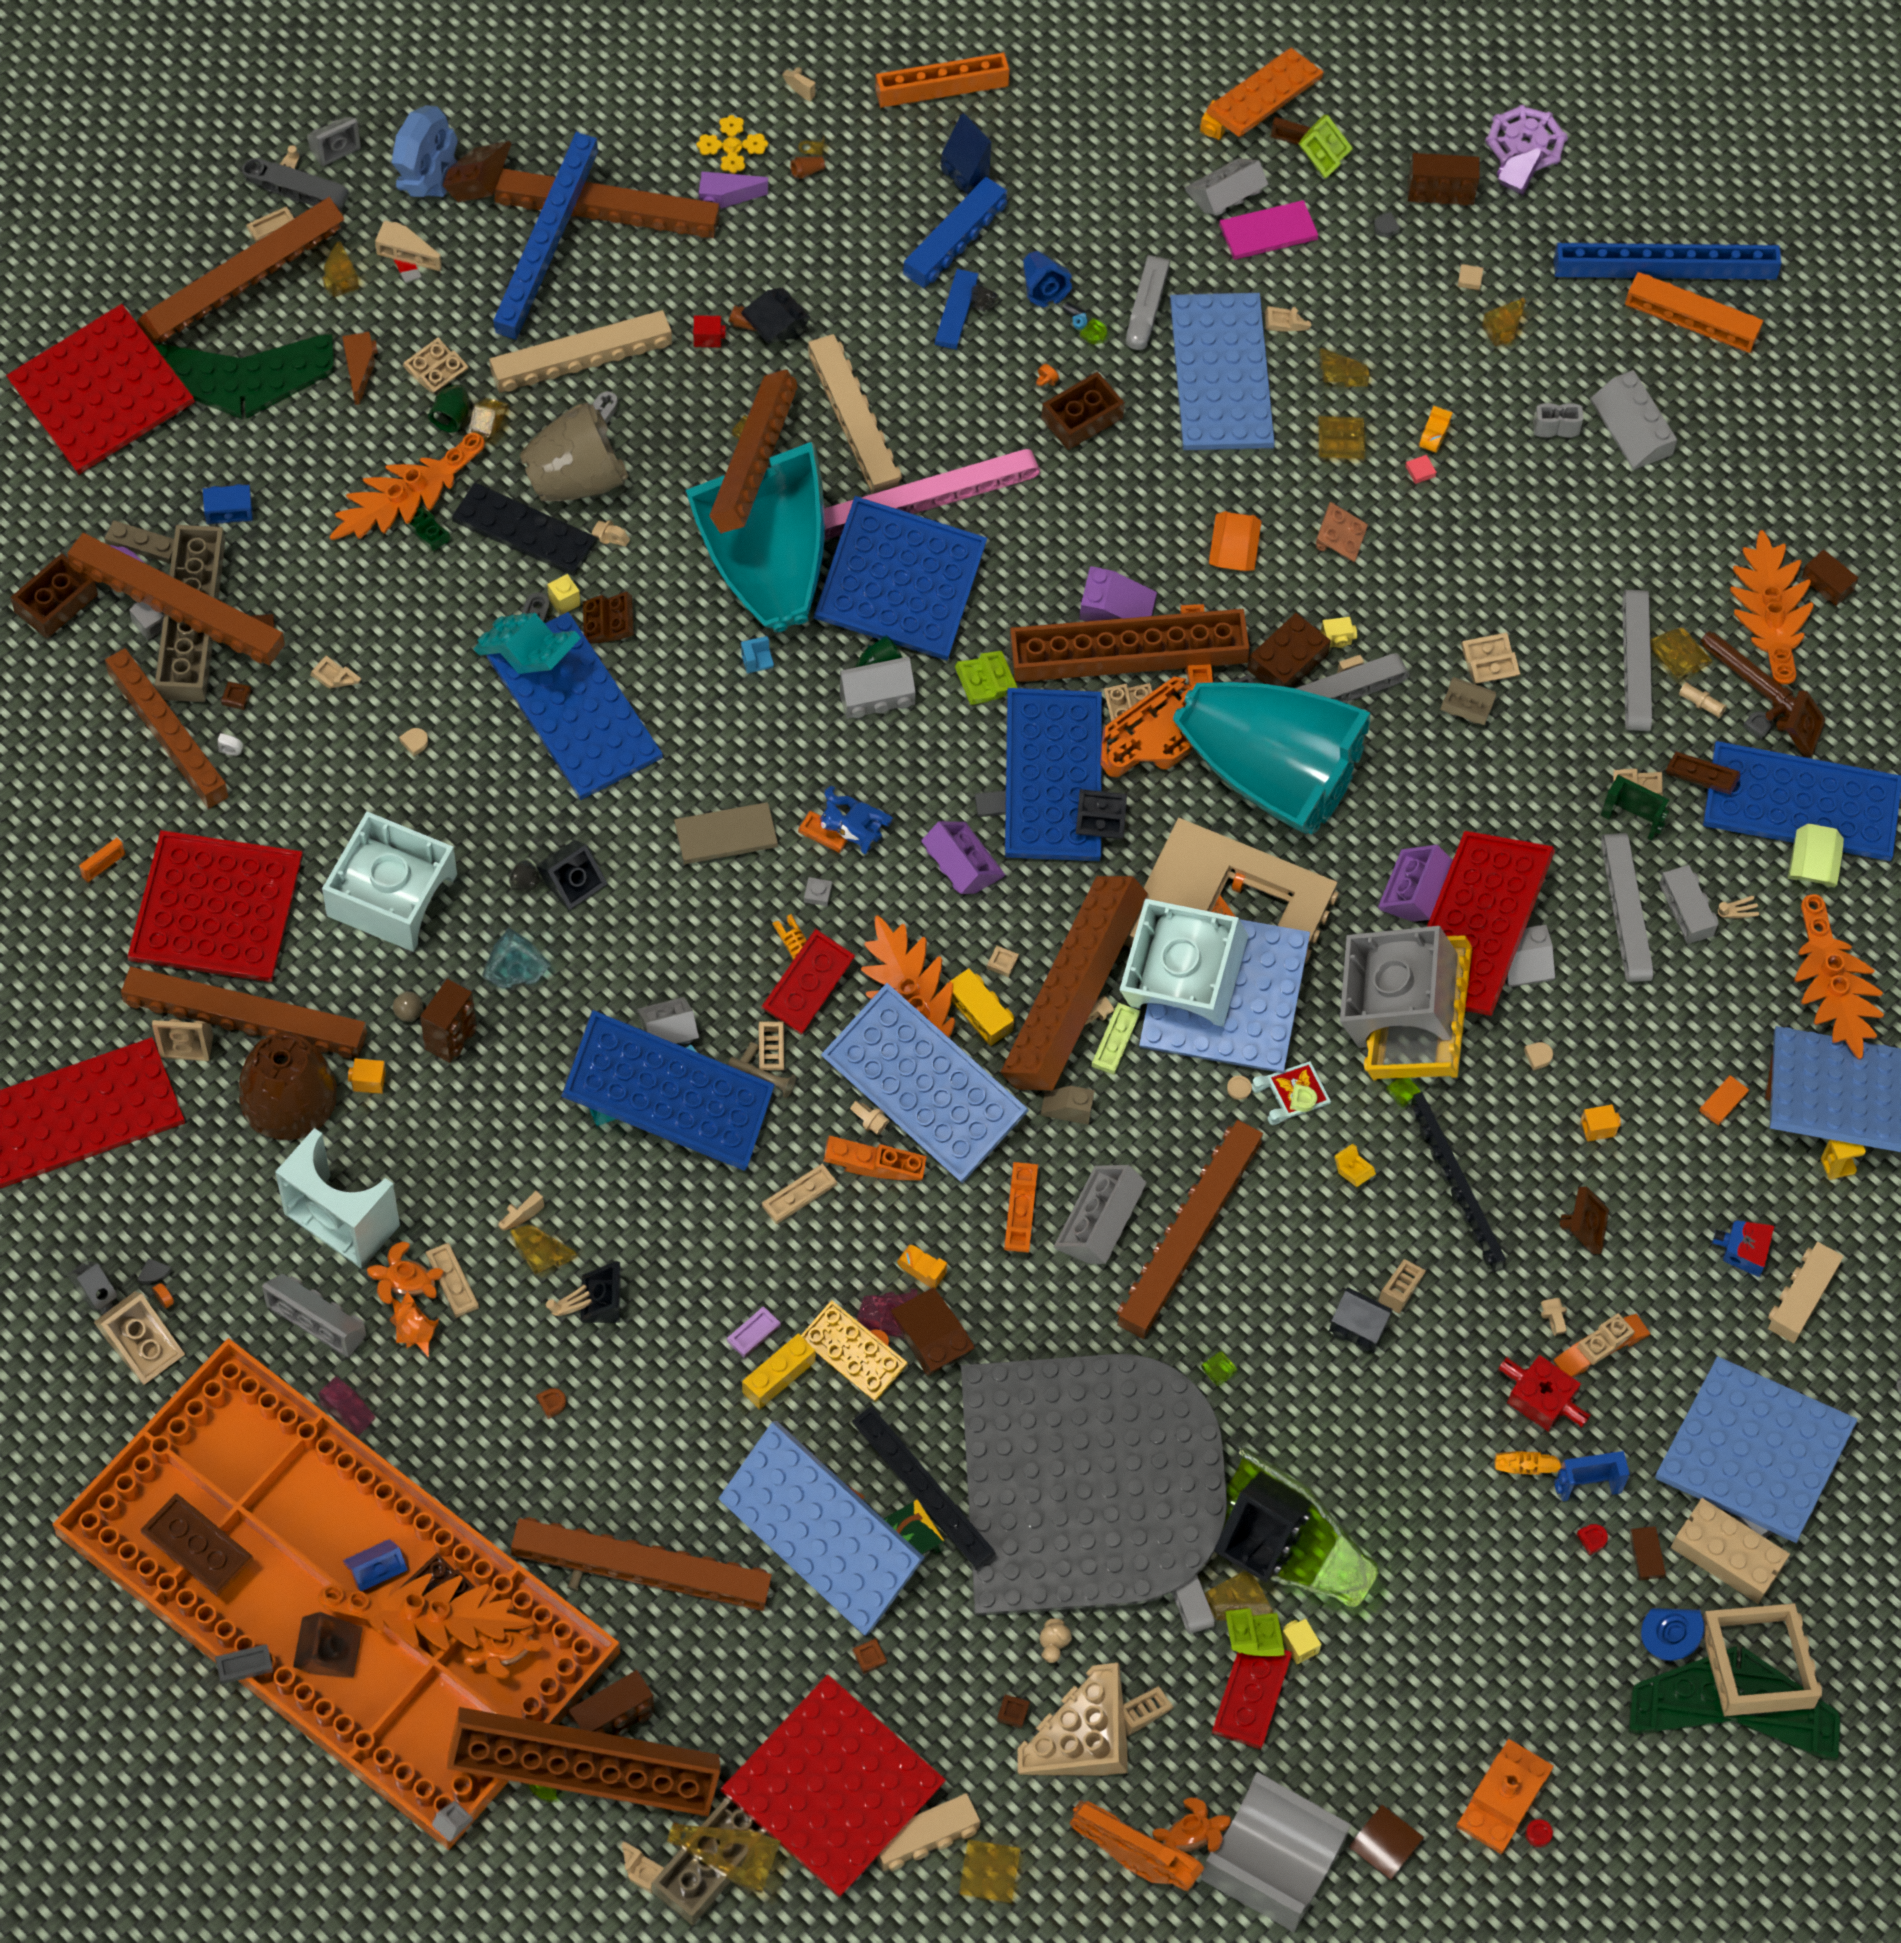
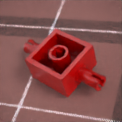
M1541 1355L1536 1358L1529 1369H1523L1510 1360L1509 1357L1504 1359L1505 1362L1501 1363L1498 1370L1516 1381V1386L1511 1391L1507 1401L1510 1406L1548 1432L1563 1415L1581 1428L1584 1427V1423H1587L1591 1414L1572 1403L1581 1386L1580 1382Z

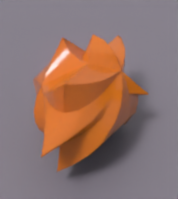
M408 1291L401 1303L392 1297L394 1314L389 1321L396 1326V1343H406L407 1348L417 1344L429 1358L430 1341L435 1333V1329L439 1325V1319L435 1321L429 1320L416 1305Z

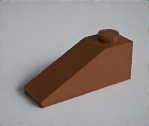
M370 332L342 336L355 405L361 402L375 364L374 354H378L376 340L371 341Z

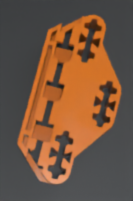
M1172 677L1105 726L1102 734L1100 765L1106 774L1111 777H1119L1139 762H1154L1160 769H1169L1189 755L1193 747L1173 721V716L1178 708L1185 707V696L1189 690H1193L1195 684L1190 687V685L1184 684L1186 678ZM1182 690L1184 691L1180 695L1182 699L1178 701L1172 693ZM1164 703L1165 706L1158 710L1156 713L1158 717L1154 718L1149 712V710H1154L1160 704ZM1140 720L1141 723L1133 728L1134 734L1131 736L1124 728L1130 727ZM1116 738L1117 741L1108 747L1110 751L1107 754V740Z
M1079 1801L1073 1809L1074 1817L1069 1823L1074 1830L1092 1840L1126 1869L1152 1883L1173 1884L1188 1891L1204 1871L1203 1865L1191 1855L1170 1844H1162L1121 1822L1112 1813L1089 1801Z

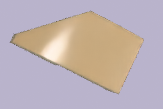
M800 67L794 71L786 70L782 74L784 80L797 94L810 102L815 97V82L802 76V69Z
M1268 306L1265 310L1266 330H1309L1311 322L1308 320L1304 321L1297 314L1298 310L1295 307L1290 311L1289 309Z
M535 1191L518 1209L513 1204H510L507 1208L509 1214L499 1222L498 1227L505 1231L532 1218L544 1208L543 1196Z
M623 1842L621 1845L628 1878L652 1894L651 1883L664 1867L646 1858L640 1850Z

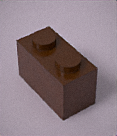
M1823 549L1805 566L1801 578L1804 581L1809 579L1811 587L1820 592L1827 601H1831L1837 606L1854 591L1859 577Z

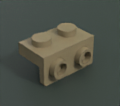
M1453 677L1440 710L1446 711L1450 715L1469 719L1473 723L1485 725L1497 693Z

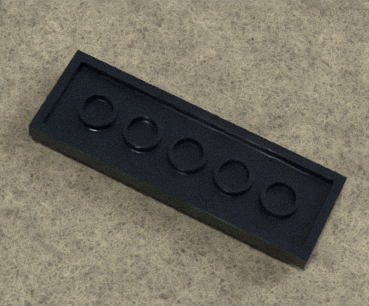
M474 482L452 515L453 522L572 576L576 575L597 542L594 535Z

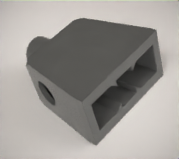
M87 1260L67 1274L90 1309H100L104 1315L116 1306L112 1300L117 1298L118 1295L98 1263ZM100 1289V1294L96 1297V1293Z

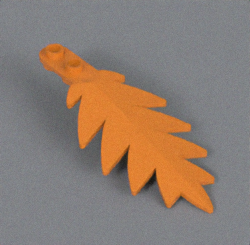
M469 433L460 444L448 450L445 457L440 461L431 458H420V462L426 466L410 464L385 466L388 471L402 479L388 477L363 478L364 483L382 493L357 492L346 494L349 500L363 508H353L335 513V516L344 522L332 532L329 538L335 540L355 532L356 537L360 539L373 527L376 521L381 532L386 533L395 521L399 509L404 522L409 524L419 507L421 497L426 508L432 510L441 494L443 484L445 483L448 489L452 488L454 474L483 450L485 446L484 438L477 433Z
M1760 530L1756 550L1743 547V554L1754 570L1733 566L1734 573L1751 591L1731 586L1730 592L1738 601L1754 613L1734 610V615L1739 621L1759 637H1752L1751 642L1759 649L1768 652L1773 680L1779 684L1786 685L1794 682L1796 679L1792 649L1797 647L1804 639L1803 632L1795 634L1809 617L1814 604L1811 602L1794 611L1792 610L1807 592L1811 581L1807 579L1787 589L1800 569L1801 560L1780 568L1785 555L1786 544L1772 548L1767 535L1763 530Z
M1816 894L1808 895L1803 899L1801 909L1809 942L1801 947L1798 954L1810 955L1801 964L1794 981L1800 982L1815 976L1817 977L1806 990L1801 1004L1805 1005L1826 998L1815 1015L1814 1024L1819 1025L1836 1019L1832 1031V1042L1837 1043L1845 1040L1852 1053L1860 1060L1863 1056V1038L1875 1039L1877 1037L1874 1030L1860 1017L1882 1018L1884 1014L1870 1002L1857 995L1882 996L1883 992L1866 980L1851 974H1873L1875 970L1860 959L1841 951L1851 950L1852 946L1833 938L1823 898ZM1809 905H1814L1816 910L1810 908ZM1815 926L1820 927V928H1821V932L1815 930L1814 927H1815Z
M876 915L875 930L878 940L865 942L864 945L884 965L865 966L861 968L862 972L882 985L888 983L949 1038L955 1026V1019L950 1018L946 1023L945 1021L951 1005L953 983L949 981L934 997L941 975L942 958L938 956L922 973L927 949L926 938L922 937L907 953L908 936L905 924H901L892 932L887 923ZM880 990L868 991L866 996L872 999Z
M431 1573L406 1584L391 1596L389 1595L393 1588L392 1583L383 1587L375 1596L366 1595L361 1591L342 1589L337 1585H327L321 1589L318 1595L319 1603L324 1608L368 1619L371 1626L378 1633L384 1632L385 1624L397 1637L412 1647H418L419 1644L416 1629L433 1644L447 1651L449 1643L445 1629L462 1643L472 1648H477L478 1641L475 1630L502 1641L505 1638L504 1629L525 1628L531 1624L529 1620L523 1617L506 1613L511 1604V1599L495 1601L478 1608L489 1588L488 1584L469 1590L450 1602L463 1579L462 1576H457L444 1582L424 1596L422 1594L432 1578Z

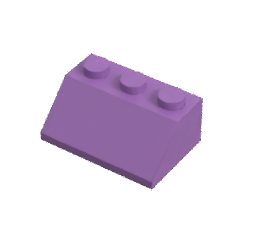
M938 821L921 840L926 847L927 853L940 865L939 869L949 877L953 883V888L961 894H975L1005 876V873L966 822Z
M1438 845L1401 849L1378 908L1381 911L1412 922L1429 920L1453 860Z

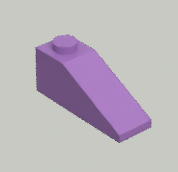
M714 172L701 173L699 200L719 203V208H725L768 194V177Z

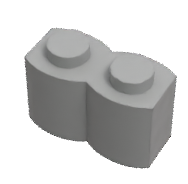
M1551 403L1538 405L1533 419L1534 435L1539 437H1552L1555 435L1561 437L1578 436L1583 423L1582 406L1573 403L1560 406Z

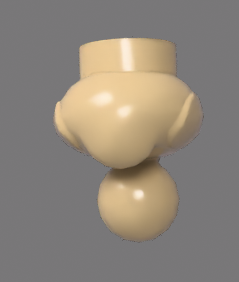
M1053 1618L1044 1624L1039 1637L1042 1647L1045 1648L1041 1654L1042 1658L1049 1663L1057 1662L1061 1655L1059 1649L1067 1646L1072 1640L1069 1628L1065 1626L1064 1621L1061 1619Z

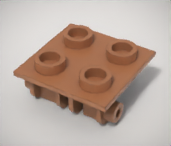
M1330 502L1316 538V548L1320 551H1325V549L1330 547L1355 562L1368 524Z

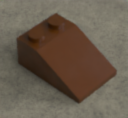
M505 141L475 147L449 168L443 187L457 202L492 196L512 143Z
M934 1287L890 1310L927 1377L967 1356L975 1349L964 1327Z

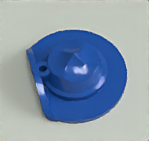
M1651 1609L1645 1617L1641 1629L1642 1641L1646 1649L1656 1658L1666 1661L1679 1660L1690 1655L1700 1645L1705 1632V1623L1701 1610Z

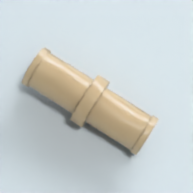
M1687 682L1679 692L1680 696L1696 704L1698 709L1703 708L1718 718L1723 715L1727 708V705L1710 697V693L1707 691L1702 692Z

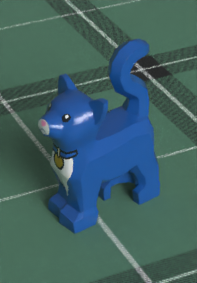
M829 786L824 793L827 799V808L820 817L821 827L826 830L836 831L844 839L858 844L861 847V852L866 855L871 849V843L873 841L878 842L882 838V834L879 831L881 825L889 826L893 817L866 803L858 802L849 796H835V787ZM847 805L850 811L846 816L842 815L836 806Z

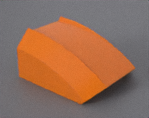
M1227 511L1216 514L1209 564L1242 571L1255 570L1262 521L1254 515L1229 513Z

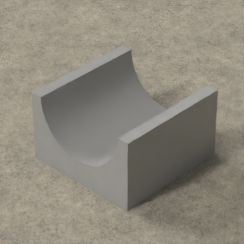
M1440 926L1347 935L1340 1022L1358 1048L1367 1047V1037L1370 1033L1389 1026L1418 1027L1436 1034L1442 1040H1452L1451 1023L1454 1014L1458 953Z
M1257 1772L1235 1818L1223 1837L1219 1849L1211 1852L1208 1856L1201 1880L1290 1931L1295 1932L1342 1849L1351 1824Z

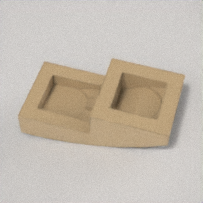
M1637 769L1613 770L1614 780L1617 775H1620L1663 796L1662 772L1638 773Z

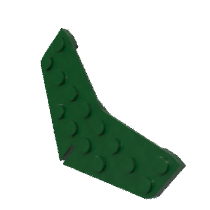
M332 334L318 335L243 358L164 344H153L195 401L242 419L241 401H245V415L247 419L331 375L334 371Z
M1737 1646L1726 1649L1738 1696L1804 1690L1802 1686L1743 1646L1740 1652V1669H1736ZM1709 1656L1638 1682L1631 1692L1628 1732L1643 1734L1736 1722L1822 1759L1834 1761L1838 1759L1840 1715L1821 1699L1818 1700L1815 1708L1724 1716Z

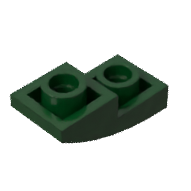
M422 506L418 507L411 522L406 524L432 551H435L451 540L450 533L436 523L434 515Z

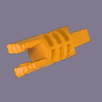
M790 914L786 917L787 923L792 929L786 933L783 925L778 920L772 924L794 960L807 940L794 917Z
M1524 1451L1495 1454L1494 1465L1498 1471L1540 1475V1473H1557L1561 1469V1462L1555 1455L1550 1456L1541 1454V1452Z

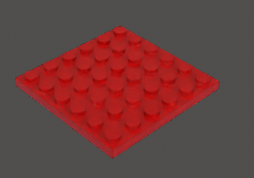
M122 303L6 375L8 381L78 475L195 402L193 396Z
M160 830L127 956L128 961L272 982L303 859V852Z
M827 1674L726 1782L721 1791L840 1898L937 1792L946 1779Z

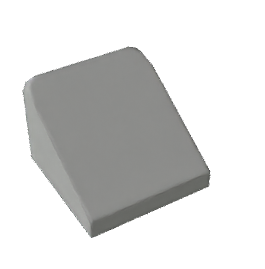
M453 1801L436 1814L432 1826L448 1841H452L472 1822L473 1817L456 1801Z

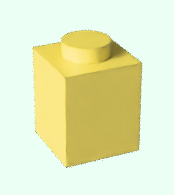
M568 574L547 584L548 599L560 616L580 606L579 589Z
M1306 1618L1299 1622L1293 1620L1285 1625L1282 1640L1287 1650L1292 1652L1291 1656L1296 1665L1319 1653L1321 1643Z

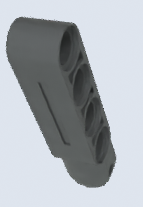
M259 158L248 160L242 167L243 177L250 183L262 186L269 192L312 206L330 196L341 212L350 193L345 186Z

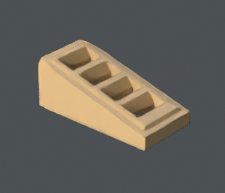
M759 1022V1069L764 1071H784L783 1022ZM764 1032H778V1036H764ZM764 1041H778V1045H764ZM764 1050H778V1054H764ZM764 1059H778L779 1064H764Z
M1404 1259L1382 1289L1378 1300L1379 1303L1400 1313L1423 1278L1426 1270ZM1405 1271L1413 1275L1415 1278H1412L1402 1272Z
M1159 1686L1123 1704L1126 1736L1139 1731L1173 1709V1705ZM1153 1697L1159 1704L1160 1708H1157L1151 1700ZM1144 1703H1145L1146 1706L1149 1708V1710L1151 1711V1713H1149V1712L1147 1711V1709L1144 1707V1705H1143ZM1134 1709H1137V1711L1141 1715V1718H1139Z

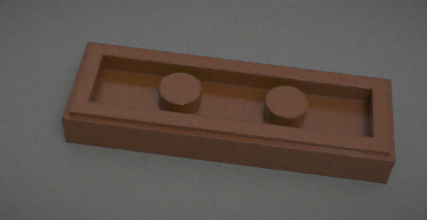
M1677 751L1666 768L1667 775L1731 795L1741 777L1740 771Z

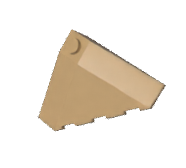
M1118 1663L1093 1665L1086 1672L1089 1676L1088 1679L1079 1688L1074 1686L1061 1700L1064 1705L1054 1716L1049 1713L1036 1727L1039 1731L1038 1734L1029 1743L1024 1741L1018 1747L1019 1775L1104 1776L1128 1773L1127 1739L1120 1667Z

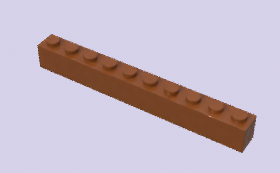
M502 168L494 190L495 203L505 206H518L525 209L542 210L556 177ZM585 182L571 216L629 224L635 227L642 226L679 234H691L703 238H714L719 220V203Z
M788 369L765 375L762 379L709 515L720 533L745 527L769 464V458L772 456L798 388L796 379L791 376Z
M85 533L80 535L67 553L70 566L79 573L84 572L90 575L93 580L110 585L116 592H124L130 595L136 602H143L156 612H163L174 621L183 622L198 633L203 632L218 643L223 642L234 651L249 655L258 663L263 662L270 666L285 646L283 632Z
M131 966L121 990L123 1002L133 1008H148L152 1012L159 1014L163 1012L173 1014L179 1019L190 1018L206 1022L207 1024L219 1025L226 1030H241L251 1036L258 1034L270 1037L276 1033L293 1034L307 1040L319 1052H334L344 1058H359L367 1035L366 1023L364 1021Z
M1239 1120L1235 1122L1233 1127L1228 1126L1223 1135V1144L1221 1146L1217 1145L1211 1155L1213 1159L1211 1164H1205L1199 1175L1202 1178L1199 1184L1194 1183L1188 1193V1202L1180 1205L1176 1213L1178 1217L1176 1222L1168 1225L1164 1236H1166L1163 1243L1158 1242L1152 1253L1154 1256L1151 1263L1146 1262L1140 1273L1142 1276L1139 1283H1133L1128 1293L1130 1298L1127 1303L1122 1302L1116 1313L1119 1316L1117 1324L1119 1327L1142 1339L1145 1338L1261 1145L1262 1132Z
M530 1517L525 1519L518 1518L511 1545V1556L764 1611L772 1574L767 1573L762 1568L747 1569L735 1562L725 1564L717 1562L712 1557L704 1556L697 1558L685 1551L670 1552L661 1546H643L635 1540L620 1541L608 1534L593 1535L585 1529H566L558 1523L543 1524L539 1520Z

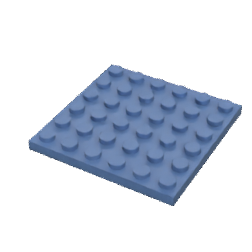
M1240 919L1249 936L1224 1027L1214 1025L1205 1017L1185 1009L1164 1004L1148 1003L1139 1047L1284 1073L1310 932Z
M1776 1026L1773 1037L1770 1129L1901 1152V1048L1863 1041V1056L1858 1060L1845 1040L1833 1043L1832 1036Z
M1717 1356L1661 1463L1655 1479L1698 1499L1703 1498L1720 1509L1740 1518L1742 1517L1797 1543L1857 1423V1418Z

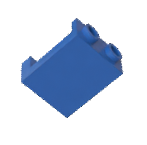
M1624 1451L1564 1460L1561 1469L1558 1470V1477L1554 1480L1556 1493L1561 1495L1562 1502L1568 1501L1573 1486L1609 1481L1612 1495L1622 1493L1630 1475Z

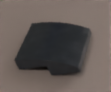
M1080 789L1076 835L1123 839L1127 794Z

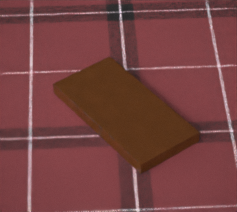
M177 1493L140 1530L146 1538L217 1597L253 1560V1556Z

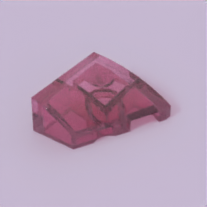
M910 1289V1293L899 1295L889 1292L882 1296H864L857 1321L869 1331L881 1330L886 1335L905 1339L890 1310L916 1297L918 1289Z

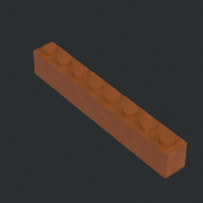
M126 648L106 658L105 663L111 679L205 806L210 809L227 799L228 792L224 780Z

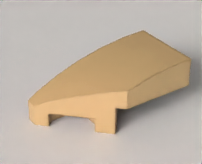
M325 656L310 674L328 688L354 685L361 681V678L346 666L344 668L340 667L328 656Z

